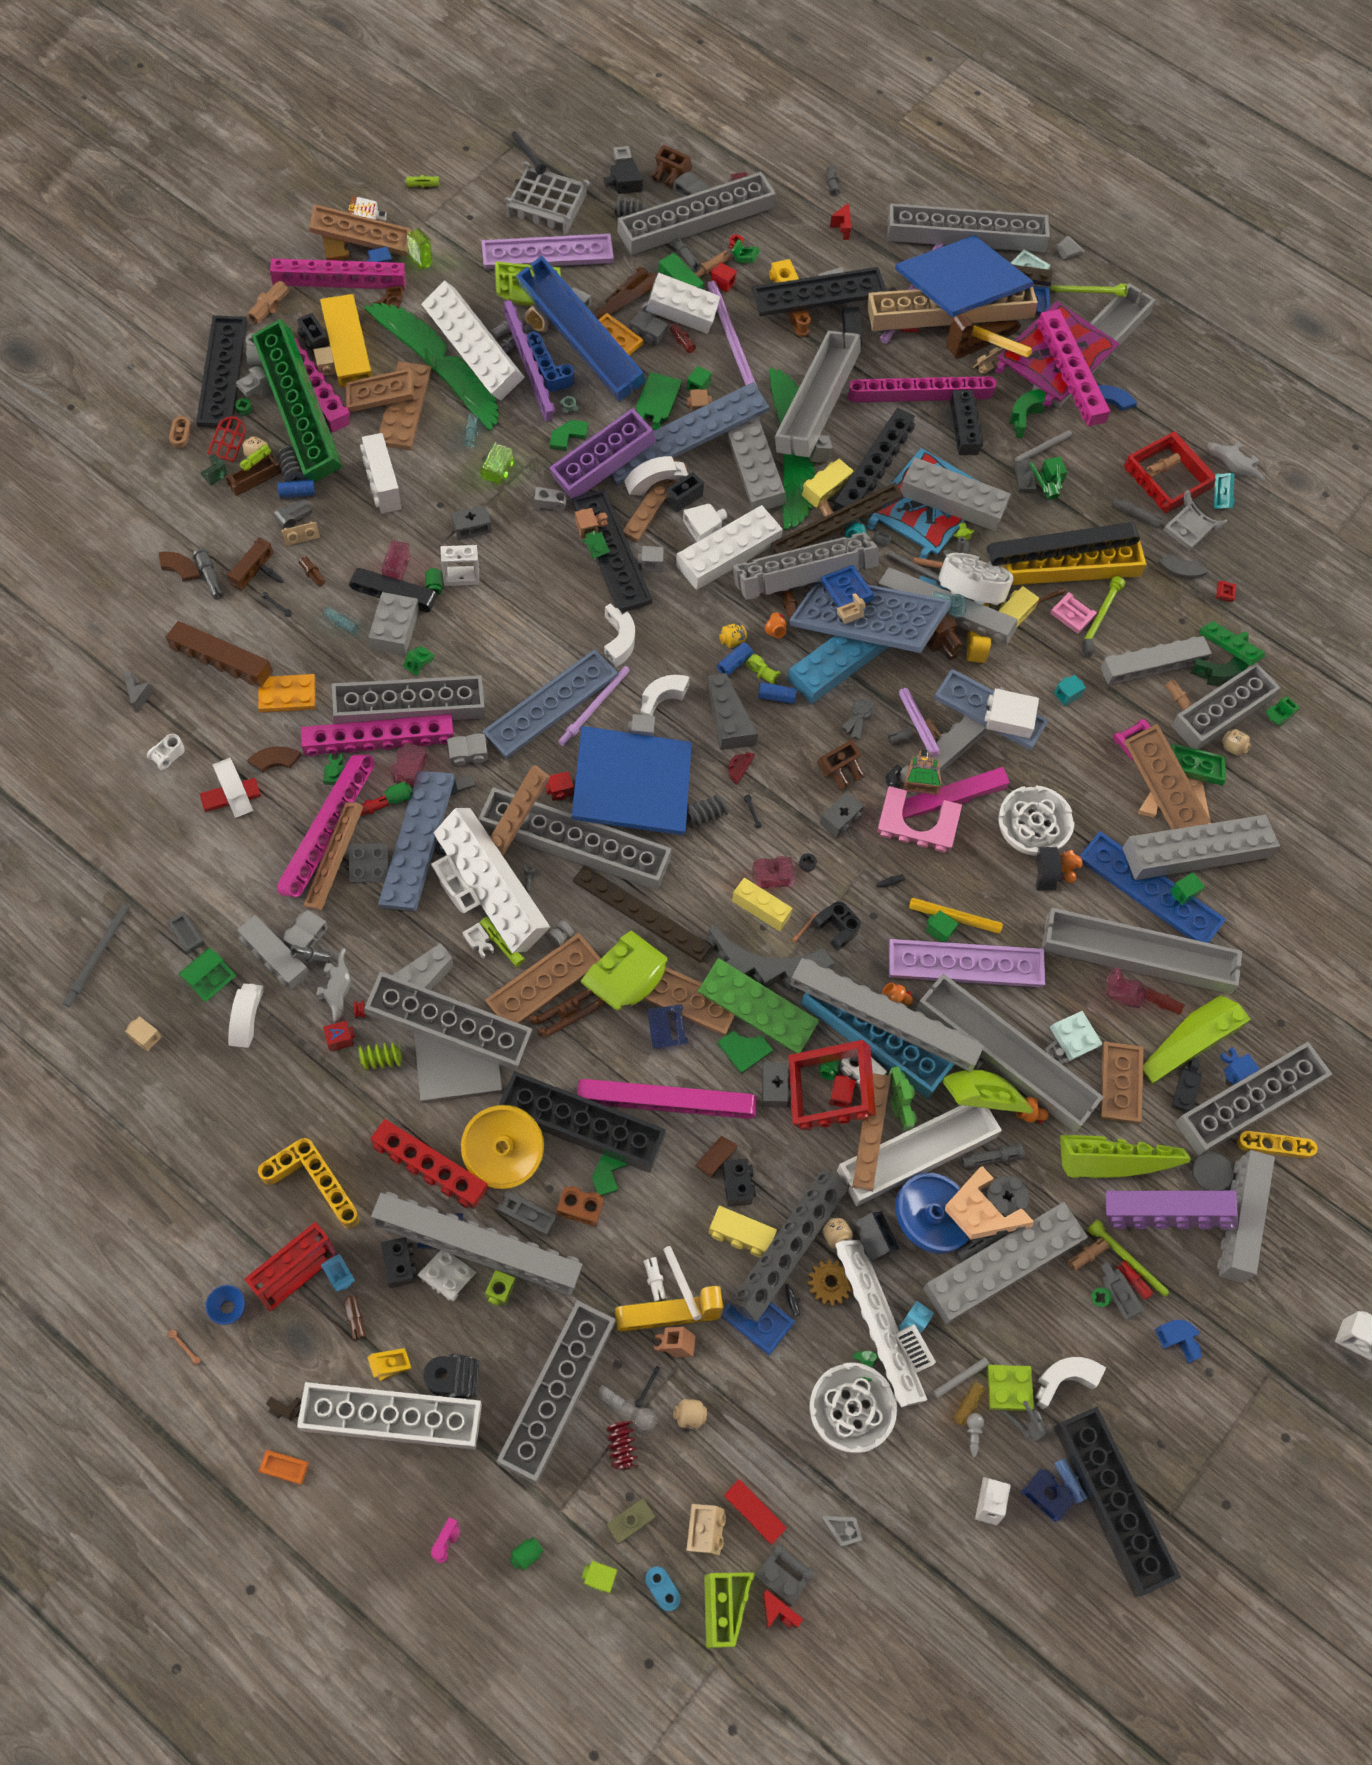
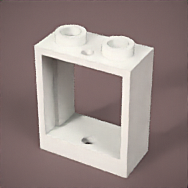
M477 545L441 546L444 586L480 585ZM473 562L474 566L448 567L447 563Z

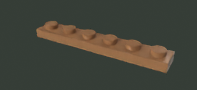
M665 479L654 484L624 528L623 533L626 538L638 543L665 503L666 489L679 480Z
M536 765L532 766L490 837L502 856L505 854L550 778L549 775Z
M345 802L303 906L305 908L322 910L357 821L360 818L363 806L359 803Z
M873 1073L876 1115L865 1118L862 1123L852 1188L873 1192L891 1076Z

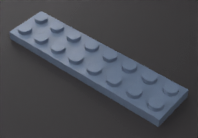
M594 649L484 729L482 734H485V738L507 759L608 685L618 676V672Z
M418 771L412 790L413 794H411L378 902L380 908L417 910L437 842V838L433 833L443 822L455 780L453 773Z

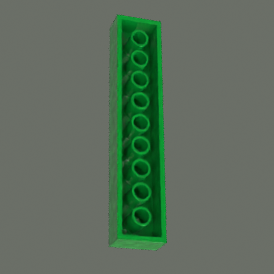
M279 319L254 333L252 338L303 474L309 480H314L315 483L343 468L292 331Z

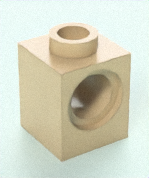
M331 347L314 349L318 372H321L323 376L336 374Z
M140 1016L130 1022L125 1031L131 1040L147 1052L161 1038L158 1030Z

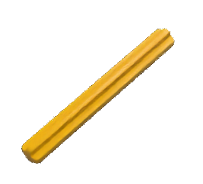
M973 325L972 336L1024 357H1029L1032 353L1031 347Z
M916 898L910 900V909L931 915H936L941 910L956 922L998 934L1002 931L1003 924L1001 922Z

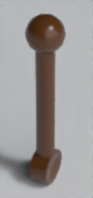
M1060 588L1057 592L1040 598L1037 606L1040 602L1056 595H1063L1065 593L1064 589Z

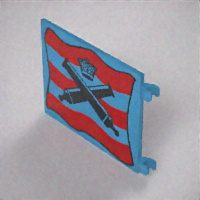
M922 448L914 456L974 479ZM914 457L891 483H896L900 490ZM904 497V499L870 515L867 528L873 530L878 521L922 546L923 549L919 558L927 559L931 552L935 555L939 554L959 529V524L965 520Z

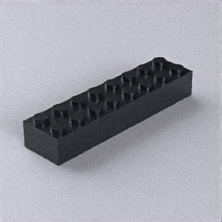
M516 1071L513 1072L499 1105H510L527 1112L536 1121L540 1130L619 1160L648 1173H651L666 1134V1129Z
M1098 1406L1054 1426L1053 1428L1076 1476L1079 1477L1078 1480L1088 1496L1087 1499L1134 1597L1146 1595L1180 1579L1181 1576Z

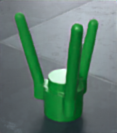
M1030 462L1029 465L1042 486L1047 499L1053 500L1061 495L1059 490L1063 489L1060 465L1056 464L1057 484H1055V482L1048 483L1043 472H1040L1039 475L1033 463Z

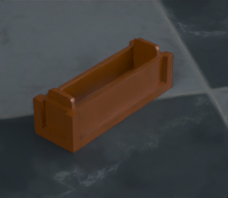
M270 453L254 466L251 465L250 469L246 471L240 469L231 475L227 474L225 479L235 496H238L282 472L280 464L275 462L273 455Z
M258 537L257 541H254V545L231 572L227 573L231 586L240 591L247 586L260 570V566L265 564L274 554L270 542Z

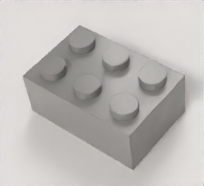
M382 592L368 636L370 649L406 656L419 613L418 599Z

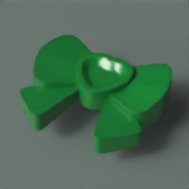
M858 1351L852 1356L854 1359L862 1362L861 1364L874 1368V1364L879 1359L878 1355L872 1351ZM861 1377L863 1379H866L868 1382L872 1381V1379Z

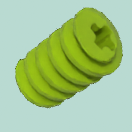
M394 1041L391 1042L390 1048L387 1047L386 1043H383L382 1049L379 1048L378 1044H375L374 1050L371 1049L370 1045H367L366 1051L363 1050L362 1046H359L361 1066L363 1065L364 1069L368 1071L371 1064L372 1068L376 1070L379 1063L380 1067L384 1069L387 1062L389 1067L392 1068L395 1061L397 1066L400 1067L402 1064L400 1041L398 1047H396Z

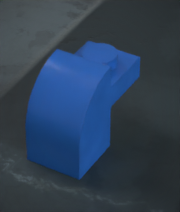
M1173 1320L1155 1329L1163 1349L1179 1344L1188 1364L1202 1357L1201 1347L1193 1339L1200 1333L1193 1324L1184 1320Z

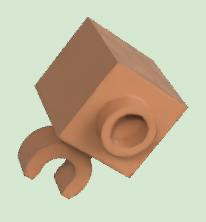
M592 508L575 512V524L581 539L586 538L585 535L593 531L597 534L598 526L604 527L608 525L606 513H600L595 516Z
M685 1327L665 1328L664 1335H655V1338L662 1341L659 1346H654V1349L660 1353L666 1351L674 1358L693 1357L696 1336Z

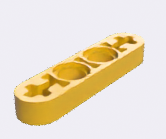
M1244 1131L1237 1138V1145L1240 1149L1244 1151L1253 1150L1264 1154L1309 1159L1318 1150L1317 1144L1307 1138L1254 1131ZM1245 1137H1247L1248 1141H1253V1142H1251L1249 1145H1247V1142H1246V1141H1243V1139H1244ZM1262 1140H1270L1272 1143V1147H1264L1262 1144ZM1283 1141L1291 1144V1151H1286L1282 1147ZM1305 1145H1307L1308 1149H1311L1308 1153L1306 1149H1303Z

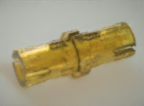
M973 1381L966 1396L960 1400L961 1404L952 1420L961 1426H965L969 1415L973 1410H976V1404L985 1391V1387Z

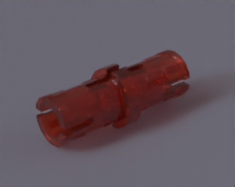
M678 323L670 327V331L677 338L678 344L682 345L687 353H692L696 346L689 339L688 333L684 332Z
M1149 987L1145 992L1146 995L1143 996V999L1159 1005V1008L1168 1009L1177 1015H1180L1183 1011L1182 1008L1185 1007V1004L1169 998V995H1163Z

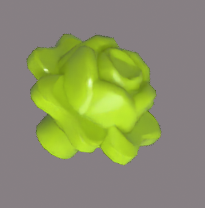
M960 523V529L953 536L958 537V539L964 537L966 540H969L971 534L975 531L967 528L966 523Z

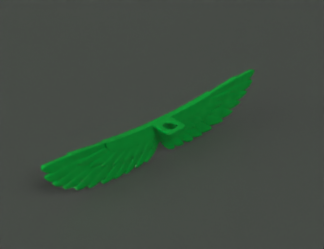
M371 303L372 306H364V309L379 324L394 334L396 338L413 350L429 366H432V369L454 391L473 416L489 431L492 430L493 425H497V418H499L497 411L499 408L496 404L497 399L488 391L471 367H468V364L462 361V358L455 356L445 357L446 343H442L441 337H437L434 330L431 331L428 324L425 325L423 320L420 318L417 320L411 312L408 314L402 307L399 310L392 304L390 307L384 303H381V305Z
M770 367V388L780 427L800 386L796 388L794 379L791 380L787 373L784 376L780 369L776 372L775 369ZM793 452L791 455L782 453L783 488L786 496V504L782 505L784 530L789 529L791 525L792 528L797 527L798 521L801 524L804 516L807 518L809 510H812L813 507L802 496L804 483L815 477L814 462H810L809 457L797 456Z

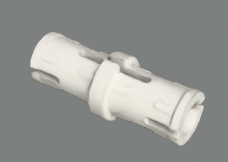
M651 1258L653 1267L650 1266L649 1259L644 1260L649 1278L647 1282L648 1285H651L654 1302L660 1301L658 1293H660L662 1301L667 1300L668 1298L662 1283L664 1278L663 1275H660L657 1258Z

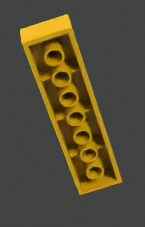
M1139 541L1132 546L1001 566L1013 575L1012 585L1112 579L1114 576L1121 578L1141 577L1146 561L1141 542Z

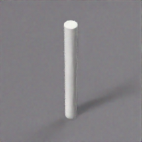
M667 1246L664 1248L667 1260L693 1319L699 1320L702 1317L671 1246Z

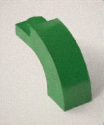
M1043 390L1029 391L1015 402L1009 424H1014L1013 430L1016 431V438H1023L1026 429V417L1034 413L1042 414L1045 407L1043 402L1046 396V392Z

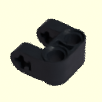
M841 901L834 902L817 914L811 921L817 930L831 922L840 931L830 942L836 951L842 949L857 936L861 925L860 919ZM834 911H840L842 915H837ZM847 925H853L855 929H850Z

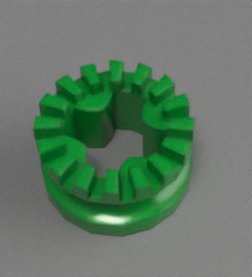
M245 398L237 400L235 404L237 413L242 416L249 415L252 412L250 401Z
M1104 1287L1095 1289L1091 1295L1092 1302L1098 1307L1109 1305L1113 1297L1110 1290ZM1098 1292L1100 1294L1105 1293L1104 1299L1106 1302L1098 1301Z

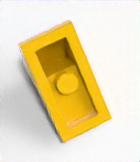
M405 1348L373 1353L367 1357L374 1378L378 1377L380 1381L412 1369Z

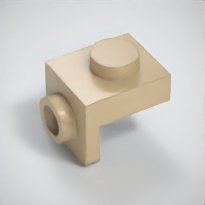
M856 593L852 594V603L837 608L838 615L844 624L864 617L866 606L864 600L859 598Z

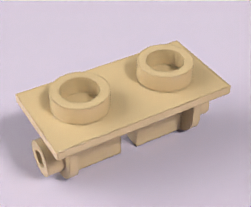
M994 348L987 357L984 354L977 359L978 363L973 368L978 366L979 372L986 374L995 368L994 365L997 367L999 362L997 356L1002 353L1004 348Z
M312 521L308 524L281 530L286 546L320 538L317 523Z

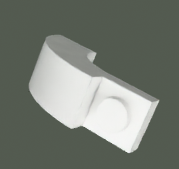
M668 675L653 681L642 694L643 705L640 713L653 716L660 702L667 699L683 701L689 687L690 677Z
M231 758L212 764L234 817L236 818L253 811Z
M449 854L431 864L445 892L462 913L481 904L473 888L468 886L460 875Z
M243 983L242 988L237 990L230 1016L229 1046L249 1048L254 1036V1020L257 1006L264 992L263 986Z

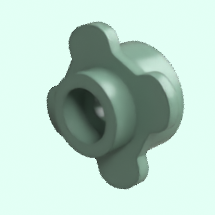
M567 396L560 401L563 413L576 412L579 409L576 405V399L571 396Z

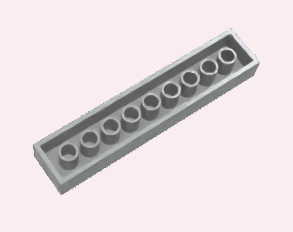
M759 172L618 218L617 233L629 253L634 255L673 242L675 239L678 240V238L682 239L773 209L776 193L763 173Z
M890 203L887 217V241L938 245L942 243L949 245L975 235L993 249L1019 251L1025 249L1026 251L1046 252L1050 238L1048 215Z
M492 788L478 818L486 832H494L514 798V794ZM538 802L534 803L512 840L657 891L671 859L672 848L599 823L572 820V814Z
M386 1192V1194L380 1193L371 1215L372 1226L568 1296L572 1295L582 1267V1263H579L577 1258L559 1256V1253L552 1249H547V1251L539 1249V1246L532 1242H527L526 1244L519 1242V1238L507 1235L505 1237L498 1234L499 1231L493 1228L478 1227L479 1224L473 1221H460L456 1215L450 1213L446 1215L438 1213L439 1210L430 1206L423 1208L418 1206V1202L411 1199L406 1201L398 1199L399 1196L391 1192Z

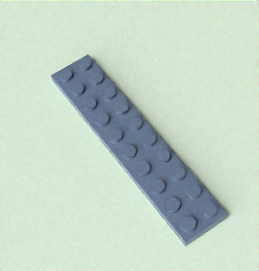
M752 382L653 431L656 442L613 472L611 476L616 485L619 486L625 483L629 473L640 464L658 457L672 456V458H675L770 411L769 405L755 383Z

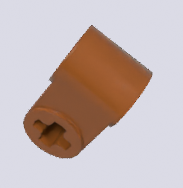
M807 309L788 312L789 320L796 335L800 337L807 336L810 332L808 325L811 322Z

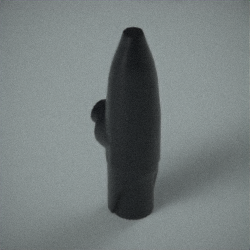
M264 564L260 566L259 569L277 582H284L273 569L268 568Z
M903 874L890 876L876 884V886H890L904 881L905 877Z
M786 1284L787 1300L795 1317L800 1315L798 1302H801L800 1298L796 1299L789 1284Z

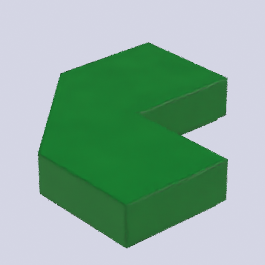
M570 420L553 430L550 449L567 451L569 437L586 439L588 422Z
M602 1155L592 1175V1181L597 1194L602 1197L618 1191L612 1171L629 1165Z

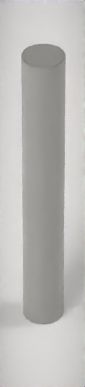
M984 1357L932 1391L935 1398L938 1399L989 1365L988 1360Z

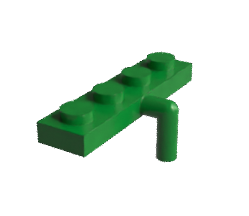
M1214 621L1200 628L1201 636H1204L1251 666L1265 658L1264 651L1249 643V633L1246 631L1236 635Z

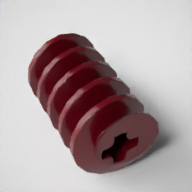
M633 1421L617 1422L606 1428L608 1433H613L607 1437L608 1441L614 1442L609 1445V1450L615 1451L610 1454V1459L616 1460L611 1464L613 1469L629 1470L639 1467V1465L632 1464V1461L638 1459V1456L631 1455V1452L637 1449L634 1446H630V1443L635 1441V1438L629 1437V1434L634 1432V1429L627 1427Z

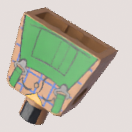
M928 750L919 751V757L914 756L911 759L903 790L938 795L941 789L939 761L937 759H930V752Z

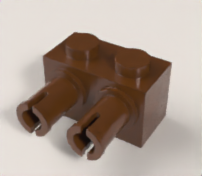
M662 145L655 156L657 168L651 175V179L659 183L665 172L670 175L664 184L672 189L674 180L686 171H691L690 156Z
M948 612L926 645L932 653L943 649L949 660H953L959 655L957 649L963 643L954 633L957 624Z
M853 740L823 755L817 761L825 777L832 776L840 790L850 785V782H848L842 772L844 767H848L855 781L866 776L857 762L861 753Z

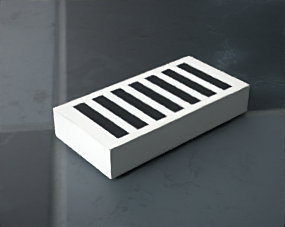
M915 1324L895 1334L916 1373L936 1363Z

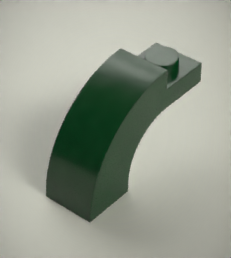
M1234 655L1230 662L1226 664H1214L1196 659L1190 674L1207 678V685L1221 686L1247 669L1249 664Z

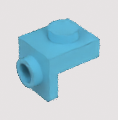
M916 1301L899 1328L903 1330L915 1324L921 1334L934 1312Z

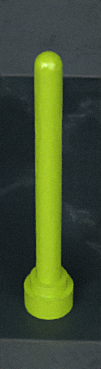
M1119 284L1116 287L1052 285L1050 291L1107 293L1118 295V297H1126L1128 286L1127 284Z
M1118 576L1112 578L1110 591L1084 639H1092L1116 593L1121 591L1125 585L1123 578Z
M1098 1218L1087 1228V1231L1092 1236L1102 1237L1121 1258L1127 1261L1162 1296H1168V1289L1105 1231L1104 1224Z

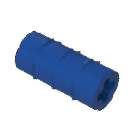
M314 480L279 482V498L315 496Z
M743 642L717 664V669L721 674L726 673L729 676L753 655V650L747 643Z
M761 682L758 698L783 702L784 704H794L797 688Z

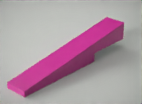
M1004 767L943 786L938 795L922 793L906 798L902 810L903 820L938 811L941 809L944 800L965 804L971 802L972 798L1007 790L1010 781Z

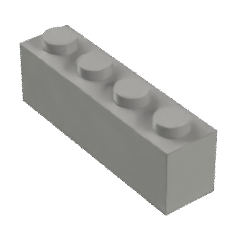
M256 915L237 929L240 936L238 940L244 947L249 946L252 949V955L257 960L262 959L265 962L263 964L270 973L274 972L278 976L277 980L283 987L287 985L292 990L310 975L307 967L298 958L290 956L292 951Z

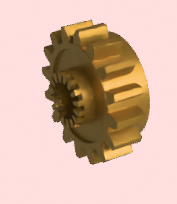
M828 1259L826 1265L820 1261L818 1264L819 1268L813 1266L812 1271L814 1273H809L808 1278L812 1281H808L807 1286L811 1287L809 1294L815 1295L814 1301H822V1306L829 1303L830 1307H833L835 1302L841 1305L842 1299L847 1301L849 1298L847 1293H852L853 1289L849 1287L851 1282L845 1275L844 1265L839 1267L838 1260L835 1264H831V1260ZM825 1280H833L835 1287L827 1286Z

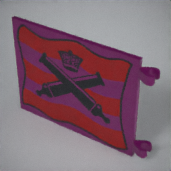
M1056 301L1045 312L1060 309L1090 371L1093 372L1120 343ZM1038 318L1014 340L1031 347V355L1024 357L1005 349L997 356L999 362L995 371L1001 374L1007 366L1047 393L1043 405L1049 407L1055 399L1061 403L1070 393L1066 382L1062 378L1060 369L1056 366L1054 357L1050 354L1047 343L1044 342L1043 334L1037 327Z

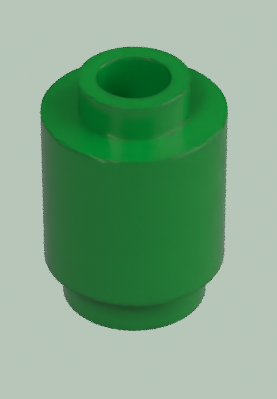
M431 568L425 572V588L433 590L437 596L443 590V574L439 569Z
M404 781L387 787L388 790L384 791L389 805L393 803L396 805L411 798L410 795L413 794L410 784H405Z
M534 1537L530 1540L527 1538L510 1552L512 1557L509 1561L516 1570L520 1568L524 1571L540 1558V1554L544 1551Z

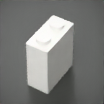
M995 688L993 695H989L987 706H990V709L985 714L986 729L1030 738L1035 726L1039 698Z

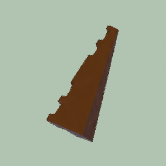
M645 267L637 268V273L629 276L627 281L605 300L606 304L598 307L593 315L599 320L606 313L611 314L650 291L657 277L655 273L648 272Z

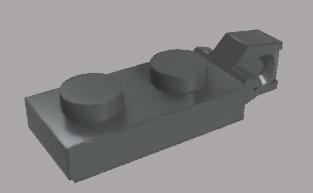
M1110 1262L1101 1265L1106 1274L1102 1278L1104 1285L1112 1293L1113 1300L1125 1320L1127 1321L1145 1311L1124 1274L1119 1269L1114 1270Z

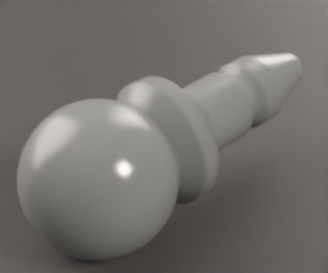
M972 1413L967 1417L966 1422L969 1427L967 1433H971L970 1450L972 1456L976 1457L979 1449L978 1434H983L981 1428L984 1425V1419L980 1414Z

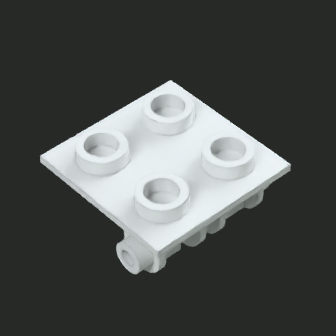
M440 1251L423 1268L418 1276L422 1278V1282L429 1284L433 1290L437 1289L438 1294L441 1292L448 1301L452 1300L454 1302L458 1297L459 1291L476 1274V1271L454 1255Z

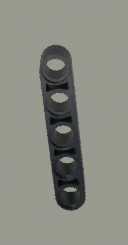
M356 568L349 582L351 589L376 598H380L382 592L418 599L419 611L426 613L431 611L437 598V594L431 589L363 568Z

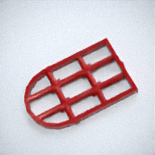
M231 416L221 420L216 428L207 454L234 463L245 437L246 429L244 423L237 417ZM229 420L226 428L221 427L224 422ZM232 420L238 421L235 431L229 430ZM240 424L243 425V433H242V434H241V433H238V432H239L238 429H239V427H240ZM219 429L224 432L221 441L216 440ZM227 432L233 435L230 444L224 443ZM236 435L241 436L237 447L233 446ZM214 443L219 445L216 454L211 453ZM222 445L228 448L225 457L218 455ZM231 448L236 449L233 459L227 458Z

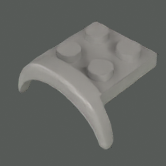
M1187 490L1184 494L1185 508L1163 530L1190 551L1212 530L1221 528L1227 520L1216 521L1204 515L1192 501L1190 491Z

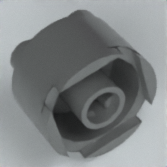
M1011 1176L995 1179L984 1195L1004 1217L1021 1208L1025 1210L1029 1202V1194L1025 1185L1019 1178Z

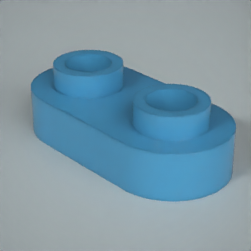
M651 1568L645 1577L647 1587L661 1609L668 1612L675 1610L680 1604L678 1590L663 1568ZM655 1574L661 1577L659 1583H655L652 1579ZM670 1594L673 1596L674 1600L672 1603L665 1601L666 1595Z

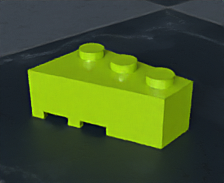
M709 1573L704 1575L706 1648L735 1647L754 1573Z

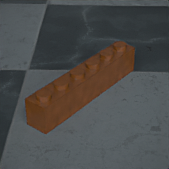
M177 621L166 635L169 647L173 651H180L191 659L196 658L201 663L214 666L220 672L225 671L236 679L241 678L250 685L262 687L273 672L269 660L180 621Z

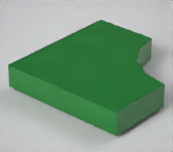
M732 1031L717 1041L718 1046L740 1074H743L773 1052V1049L762 1035L755 1038H745Z

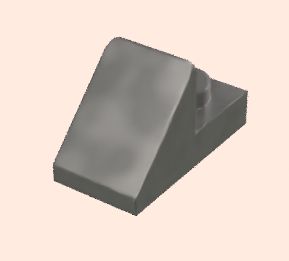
M131 670L123 672L131 705L135 712H139L152 695V687L149 682L139 684L138 678L133 677Z

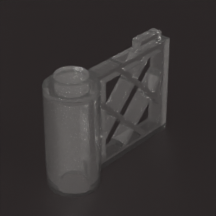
M604 1385L600 1387L598 1397L633 1421L634 1430L638 1436L648 1437L653 1434L657 1417L652 1410L648 1408L637 1410Z

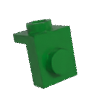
M737 240L732 249L737 263H754L760 253L758 247H744L741 240Z
M593 531L586 534V538L582 540L583 544L586 543L592 559L610 552L602 532L596 534Z
M419 646L407 652L403 667L417 676L420 673L421 667L432 662L435 655L429 652L428 649Z

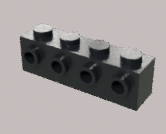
M953 390L950 398V407L958 455H978L980 448L983 447V437H980L981 424H978L979 412L975 408L976 397L973 396V390Z

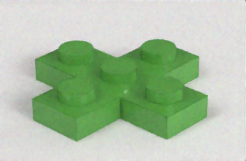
M899 1066L892 1067L888 1074L891 1076L890 1083L893 1090L890 1101L895 1118H900L903 1130L908 1131L916 1123V1114L914 1110L911 1111L910 1103L915 1096L914 1088L912 1085H909L908 1079L905 1078L903 1072L901 1073Z

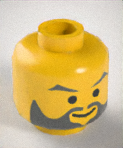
M732 623L722 628L719 639L722 645L725 644L728 648H734L745 642L747 633L743 625Z

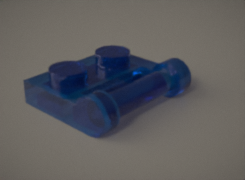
M683 1004L647 1009L653 1049L688 1044V1038H685L682 1018ZM669 1012H674L678 1039H671Z

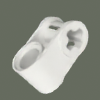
M169 734L148 751L147 758L153 760L160 770H164L184 753L185 747L178 735Z

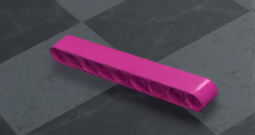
M989 376L856 379L850 383L848 399L852 402L950 400L953 390H973V396L976 397V400L990 399L994 394L996 380Z
M353 755L349 759L277 884V891L281 896L298 897L302 894L327 849L345 802L354 803L374 767L372 756Z
M581 1079L578 1081L577 1095L605 1106L744 1119L756 1117L757 1096L753 1094Z

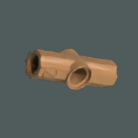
M279 281L267 293L262 292L257 298V303L247 313V318L257 325L269 313H275L279 307V302L289 293L288 287Z

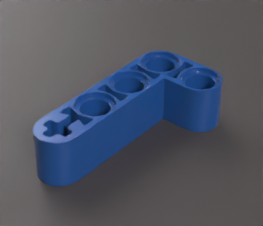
M537 332L528 333V346L532 348L533 359L538 363L539 375L543 376L544 388L548 389L549 392H554L573 386L575 382L574 367L569 364L555 367L541 335Z

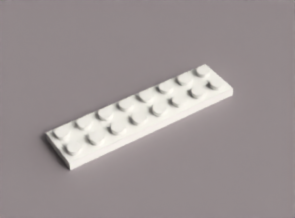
M847 1240L836 1243L837 1255L843 1262L845 1275L851 1282L854 1297L860 1304L862 1317L868 1324L870 1336L875 1341L878 1356L885 1366L886 1376L892 1383L897 1402L900 1403L901 1407L927 1401L917 1373L895 1336L899 1329L873 1266L864 1253L861 1240Z

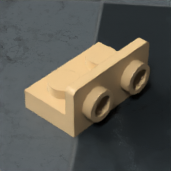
M692 1504L687 1551L720 1555V1550L723 1548L724 1543L722 1530L726 1523V1515L723 1508L712 1505Z

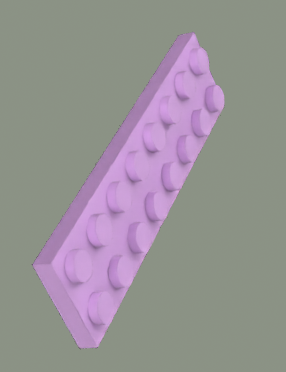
M611 234L481 240L484 270L495 269V261L530 265L540 256H543L551 266L614 262Z
M890 939L889 978L937 981L944 973L954 982L1043 988L1045 986L1044 949Z

